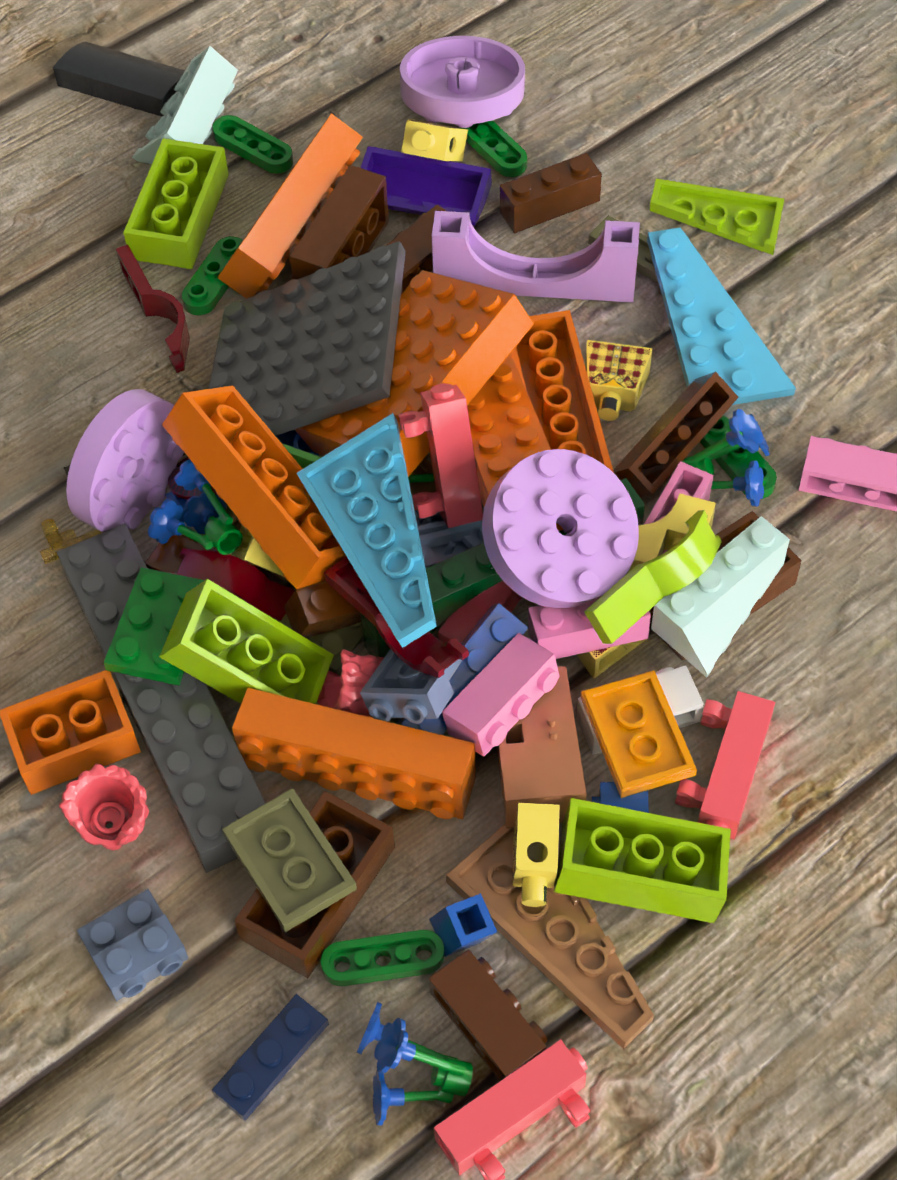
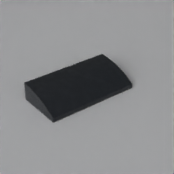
M88 42L79 43L69 49L53 66L57 86L161 117L164 116L160 112L171 96L176 93L174 88L185 72L182 69Z

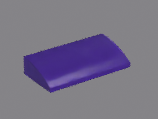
M371 146L367 147L360 167L386 176L388 209L421 215L427 213L438 204L448 212L469 213L472 225L477 223L492 185L491 169L442 161Z

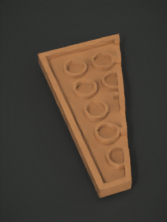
M505 823L446 875V883L464 900L481 893L496 930L618 1045L625 1049L652 1022L653 1012L630 972H626L615 953L616 948L609 936H605L588 899L555 893L554 887L547 888V903L545 906L530 907L522 904V887L513 886L514 827L506 828Z

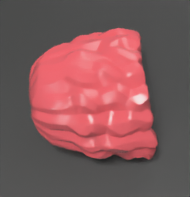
M343 649L340 653L342 673L339 676L334 672L328 671L317 703L321 706L373 718L370 716L360 692L385 657L373 655L360 656Z
M95 764L90 771L82 772L77 780H73L66 785V790L62 794L63 802L59 804L64 817L76 829L82 839L91 845H102L109 850H118L123 845L136 840L139 834L142 833L145 820L149 814V809L146 805L147 795L145 788L139 784L138 779L131 775L127 769L116 765L104 768L101 764ZM108 823L113 824L111 828H106Z

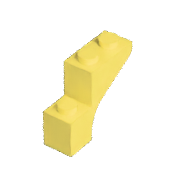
M679 493L674 507L664 518L654 523L638 525V546L629 571L638 564L661 556L664 549L670 550L677 545L689 531L685 522L698 510H705L708 516L706 520L710 527H712L716 503Z

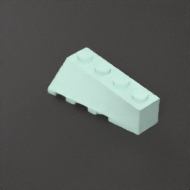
M211 46L194 57L175 86L174 90L176 93L171 96L160 112L164 116L160 118L155 126H151L145 137L150 140L149 143L142 148H138L132 158L138 162L152 164L163 138L203 144L213 133L212 124L214 120L224 110L225 106L222 103L235 86L233 80L238 70Z
M762 516L759 517L716 553L712 564L701 576L686 587L665 596L654 606L651 629L705 677H708L721 653L725 652L740 625L744 624L757 600L762 597L784 565L790 539Z

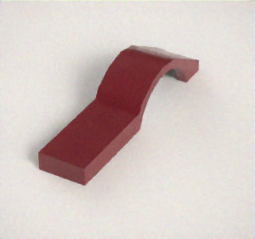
M128 244L116 248L121 272L145 316H160L168 318L177 324L173 333L165 339V343L171 352L169 360L176 373L184 371L190 336L182 304L173 295L162 290L152 289Z
M182 549L179 558L183 561L177 573L171 572L172 574L202 580L209 579L278 622L285 616L284 605L295 590L269 580L255 566L238 557L228 554L223 555L214 551Z
M347 557L324 572L326 583L371 621L390 649L411 668L440 678L445 674L444 670L457 660H464L469 656L468 649L455 638L445 643L434 637L430 632L402 648Z

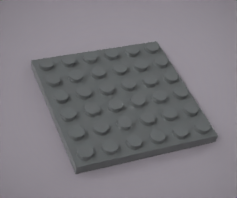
M398 241L387 246H380L369 253L348 258L340 264L327 269H319L315 273L303 278L290 280L284 285L271 290L261 291L255 296L242 301H234L224 308L209 389L233 385L275 436L390 397L406 253L402 244Z

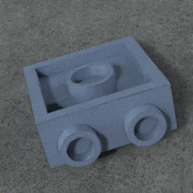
M390 649L360 692L370 716L386 722L391 718H406L416 724L422 723L424 719H438L454 694L449 680L462 660H457L444 670L445 674L436 678L411 668Z
M149 889L77 929L82 942L116 1001L123 997L130 998L144 990L148 982L160 975L168 976L176 972L183 962L189 959L184 945Z

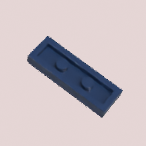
M296 994L213 1087V1095L241 1119L246 1121L329 1025L328 1019Z

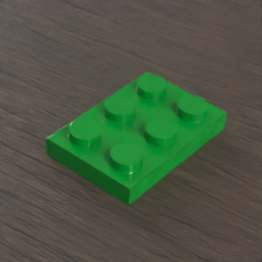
M141 567L103 662L107 671L179 686L184 671L159 656L186 593L205 580Z

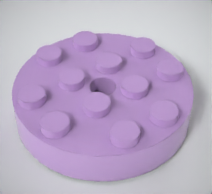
M449 36L433 39L410 50L400 64V93L404 103L412 111L425 117V120L431 123L442 122L467 128L476 123H483L510 115L524 97L525 64L521 56L509 46L495 40L475 36Z
M134 389L115 397L95 416L78 443L67 477L66 494L68 506L77 519L101 532L108 531L124 523L128 529H135L153 507H158L163 502L166 494L165 489L168 485V477L176 468L178 460L184 453L162 426L172 410L173 404L143 389Z
M553 449L538 452L528 456L508 470L492 488L487 498L482 518L485 549L497 574L518 595L545 607H576L602 596L627 574L634 561L638 546L639 528L637 514L633 501L623 483L608 467L598 460L572 450ZM556 523L563 528L564 533H567L566 535L559 533Z

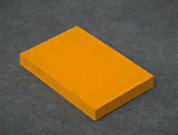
M654 670L581 691L582 703L621 798L696 776L697 768Z

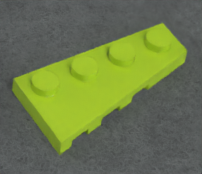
M656 178L650 201V211L774 255L784 198Z

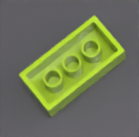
M162 139L123 232L126 245H129L137 261L193 269L229 176L224 147Z
M206 579L186 593L159 657L240 704L247 688L316 704L334 655L209 579Z
M571 798L562 823L554 892L715 923L727 897L731 829Z

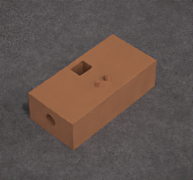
M566 666L558 667L560 677L554 688L544 693L532 706L530 713L525 718L519 719L507 732L503 742L496 746L506 828L514 827L518 803L560 805L559 823H562L571 798L586 801L587 793Z

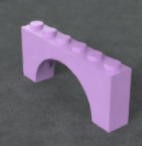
M435 211L432 231L433 273L515 294V296L633 303L640 222L605 220L602 233L588 247L561 257L531 258L508 253L485 241L474 229L469 213Z

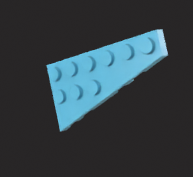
M681 227L648 232L647 243L686 386L688 387L695 379L716 371L739 397L732 405L794 395L796 387Z
M392 413L296 474L403 648L437 626L398 421Z

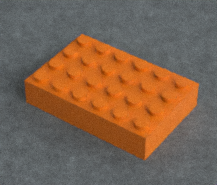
M422 270L411 280L410 285L401 294L390 397L295 430L313 452L325 456L393 413L398 421L409 477L430 452L427 432L425 431L418 436L406 438L404 430L400 428L398 415L410 411H423L420 393L430 391L433 386L438 384H457L465 396L468 405L534 323L515 294Z

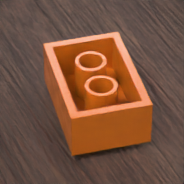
M107 670L0 710L4 729L20 774L30 795L79 777L82 772L90 771L95 764H101L104 767L141 752L111 672Z

